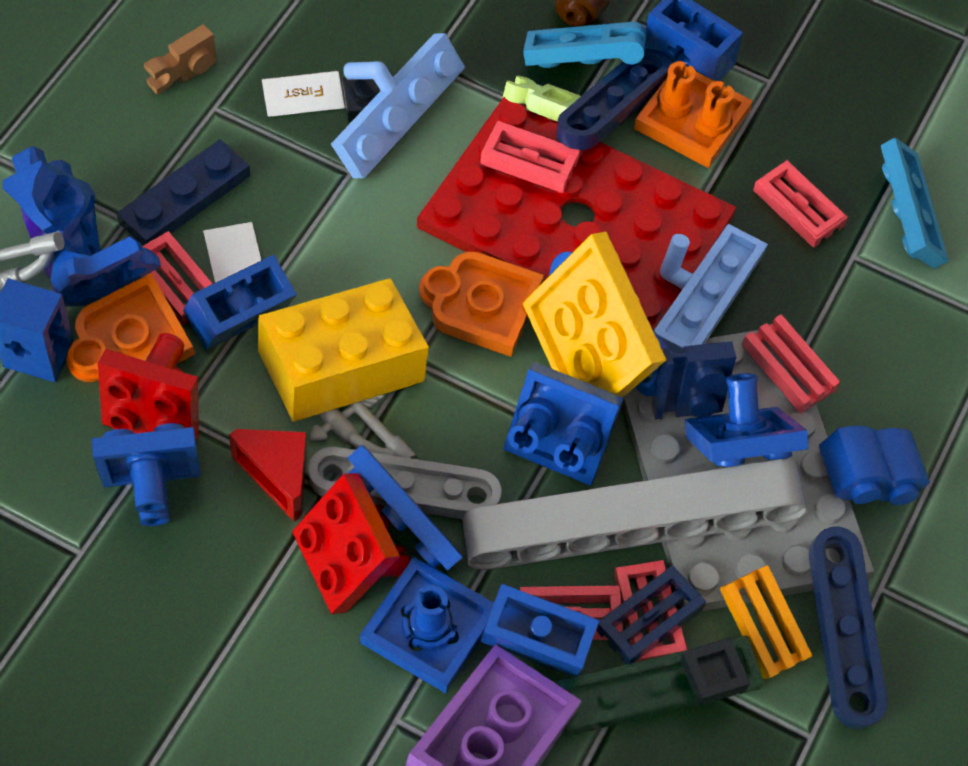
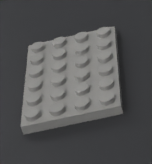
M758 330L708 338L705 344L732 341L736 353L732 374L752 373L758 376L759 409L778 407L807 429L808 449L793 451L792 457L787 459L797 462L808 511L801 518L786 523L662 542L669 568L673 565L706 601L702 611L728 607L719 588L765 565L769 566L783 596L814 591L809 562V547L813 539L821 531L833 526L844 527L858 537L862 545L867 580H870L874 574V569L850 500L840 499L835 496L818 445L827 438V434L817 405L815 404L804 412L799 413L742 346L745 335L750 332L755 334ZM765 341L763 343L764 346L807 395L810 394L796 375H792L782 364L783 360ZM633 388L623 397L622 408L644 481L727 468L718 466L715 462L712 463L686 438L685 419L696 417H676L674 411L665 412L662 419L655 420L651 405L653 396H645L636 388ZM728 392L723 412L714 413L712 415L729 413ZM763 456L745 458V462L741 465L771 460L765 459ZM827 548V558L831 562L839 563V553L832 548ZM756 581V584L759 588V591L763 599L766 600L758 581ZM745 589L738 590L744 603H750ZM685 598L679 603L680 607L682 608L689 602Z

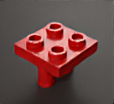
M161 333L145 361L105 349L98 361L103 425L110 426L114 430H132L135 434L154 432L155 427L163 424H181L184 428L194 427L197 442L199 439L198 377L184 373L176 367L185 350L183 349L184 343L179 337L170 333Z
M359 473L343 474L292 531L331 614L347 613L380 577H400L410 563L409 555H403L406 549L402 545H394L388 533L390 520L381 511L384 506L381 504L374 505Z

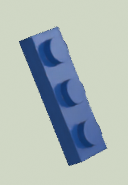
M360 445L347 457L354 466L348 473H359L368 493L370 494L375 489L387 502V505L381 511L400 532L408 526L421 540L414 548L433 569L442 564L448 571L464 557L366 446Z

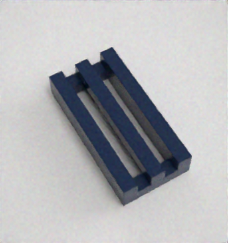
M672 565L599 620L596 631L601 637L606 636L609 640V646L614 652L618 650L623 655L622 661L629 667L701 612L706 601ZM673 584L677 588L676 591L621 633L615 628ZM685 598L688 600L689 603L631 646L628 643Z

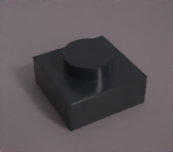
M342 77V89L348 122H352L380 92L374 79L349 80L346 77Z
M730 637L682 653L680 661L699 706L748 690L750 681Z

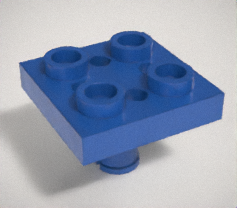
M738 373L726 377L729 413L685 419L686 438L712 463L715 462L716 465L722 467L738 466L745 462V458L763 456V458L768 460L790 458L793 451L808 449V431L778 407L759 409L758 376L752 373Z
M413 557L361 632L360 644L446 694L480 643L494 602ZM403 610L404 614H410V619H407V617H403L401 615ZM455 637L458 638V641L456 643L449 644V642L453 641ZM412 643L413 647L422 649L420 651H413L409 645Z

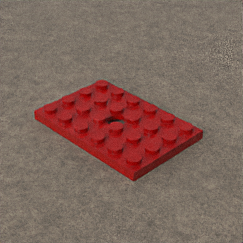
M504 96L418 215L417 228L464 252H478L543 274V282L549 277L550 267L556 256L563 252H574L591 234L607 232L634 292L639 298L650 326L655 330L682 291L681 288L664 280L660 275V269L672 236L683 234L688 237L690 244L681 268L694 274L725 227L734 218L736 207L602 142H599L590 149L580 151L579 161L576 167L573 168V173L570 180H567L563 193L480 164L481 152L497 121L559 142L556 137L557 121L528 111L526 106L520 103H513ZM499 140V142L504 143L506 145L518 148L520 150L523 149L521 147ZM539 154L540 157H543V158H546V159H549V160H551V161H554V162H557V163H560V164H563V165H564L563 162H560V161H557V160H555V159H552V158H549V157H546V156H543V155H540V154ZM582 203L593 211L595 218L592 222L585 221L575 227L567 224L562 219L561 210L568 204Z

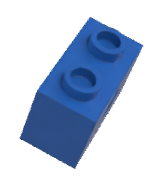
M662 0L648 15L646 43L644 45L645 49H655L665 53L672 63L677 61L685 62L687 67L691 65L696 72L714 81H720L735 66L743 32L693 0Z
M273 254L193 293L183 312L205 351L258 325L259 315L287 308L297 294Z
M8 278L0 292V359L2 365L5 368L56 383L66 363L68 350L74 342L63 296L57 292Z

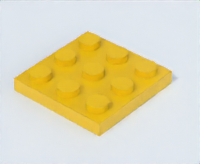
M607 232L591 234L522 303L552 369L615 395L624 397L666 361L660 343L650 326L639 298L634 292Z

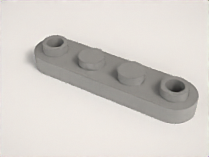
M326 447L317 451L312 456L308 464V478L310 486L315 493L323 497L336 483V481L326 480V475L336 473L342 476L354 468L347 457L355 450ZM372 453L426 514L462 519L463 515L472 509L500 504L502 493L500 482L492 473L486 470ZM375 489L369 494L374 505L381 504L384 507L387 505V502ZM473 495H479L484 501L475 504L470 502L468 498Z

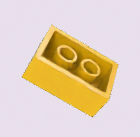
M391 278L259 315L258 352L292 422L424 382L429 347Z

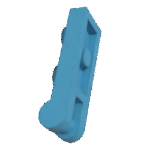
M638 22L528 31L523 49L525 65L551 68L566 62L580 61L583 64H595L603 59L620 58L626 64H637L644 57L647 31Z

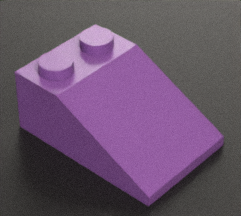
M495 644L411 750L405 766H541L582 701Z

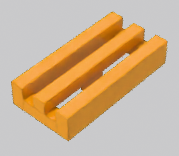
M768 565L762 566L719 588L763 679L772 678L779 674V672L795 666L796 663L813 656ZM756 581H758L760 588L790 646V649L792 651L791 654L759 591ZM742 588L745 589L757 614V619L763 631L766 632L779 659L776 662H773L738 591Z

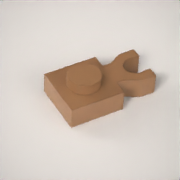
M202 24L169 44L168 54L152 58L144 63L145 70L151 75V77L146 79L147 85L159 95L167 90L176 79L184 83L195 75L206 72L211 65L217 62L214 34Z

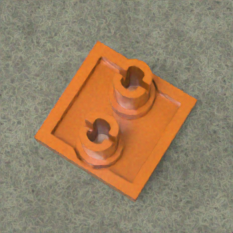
M677 61L669 66L667 71L668 77L636 117L634 129L691 160L710 168L751 111L753 100L735 92L729 85L725 87L724 82L714 81L696 72L691 65L687 67L685 62Z

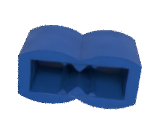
M847 426L836 429L818 445L835 496L840 499L853 500L855 504H866L874 500L891 502L892 505L896 506L904 505L917 499L919 496L918 492L930 483L913 434L909 430L887 428L875 431L866 426Z

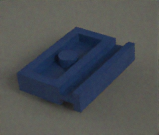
M732 341L684 346L683 353L671 354L670 348L662 349L666 361L658 368L654 388L655 396H653L651 403L655 420L662 419L665 412L675 411L676 417H704L723 412L728 392L726 377L732 375L736 361V353Z

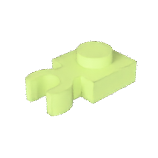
M516 76L515 83L506 81L503 97L505 96L507 100L513 103L526 104V110L557 122L559 115L581 97L550 84L544 86L537 85L533 80L522 76Z

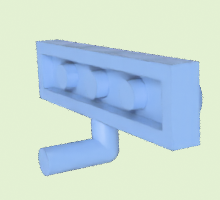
M446 33L433 34L394 77H392L386 65L379 61L348 62L344 66V75L347 79H374L380 89V92L331 143L352 178L364 179L464 70L465 66Z
M728 224L694 274L681 268L690 244L688 237L683 234L672 236L660 269V275L664 280L681 288L682 291L654 331L673 353H683L684 346L706 343L763 257L768 245L767 243Z

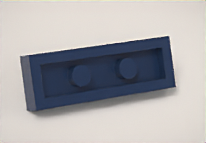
M219 139L118 211V223L144 246L168 231L170 233L174 232L250 177V165Z

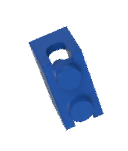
M501 584L481 642L490 646L496 644L511 654L577 678L583 668L599 620Z

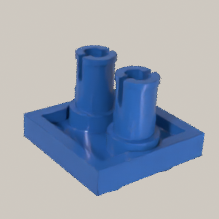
M534 362L528 369L503 450L591 486L597 477L624 398Z
M171 423L155 427L154 432L134 434L132 430L115 429L104 433V437L91 438L93 459L103 488L133 484L135 506L139 512L140 524L143 526H159L169 522L166 486L168 480L201 477L194 427L184 428L181 424Z

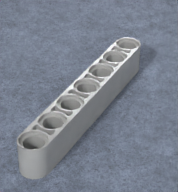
M778 459L479 507L466 512L462 517L468 565L474 569L489 570L786 523L804 516L808 508L797 462L789 459Z

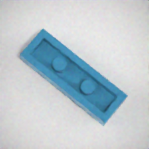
M894 137L880 146L885 163L882 164V170L887 181L891 184L895 196L892 200V206L897 217L902 221L905 235L902 236V242L910 257L919 259L935 269L947 263L949 259L917 152Z

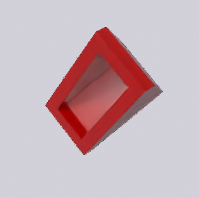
M234 430L229 434L232 458L294 522L302 516L307 462L306 432Z

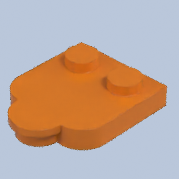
M465 252L456 256L449 267L436 266L430 269L420 280L419 295L421 300L428 307L432 308V320L439 331L512 357L529 318L522 303L543 283L544 275L478 252Z
M150 273L87 305L79 312L75 321V330L79 338L70 346L66 362L68 369L75 378L84 382H95L99 380L98 361L105 349L145 361L161 333L173 334L183 341V349L185 350L178 363L196 353L153 274Z

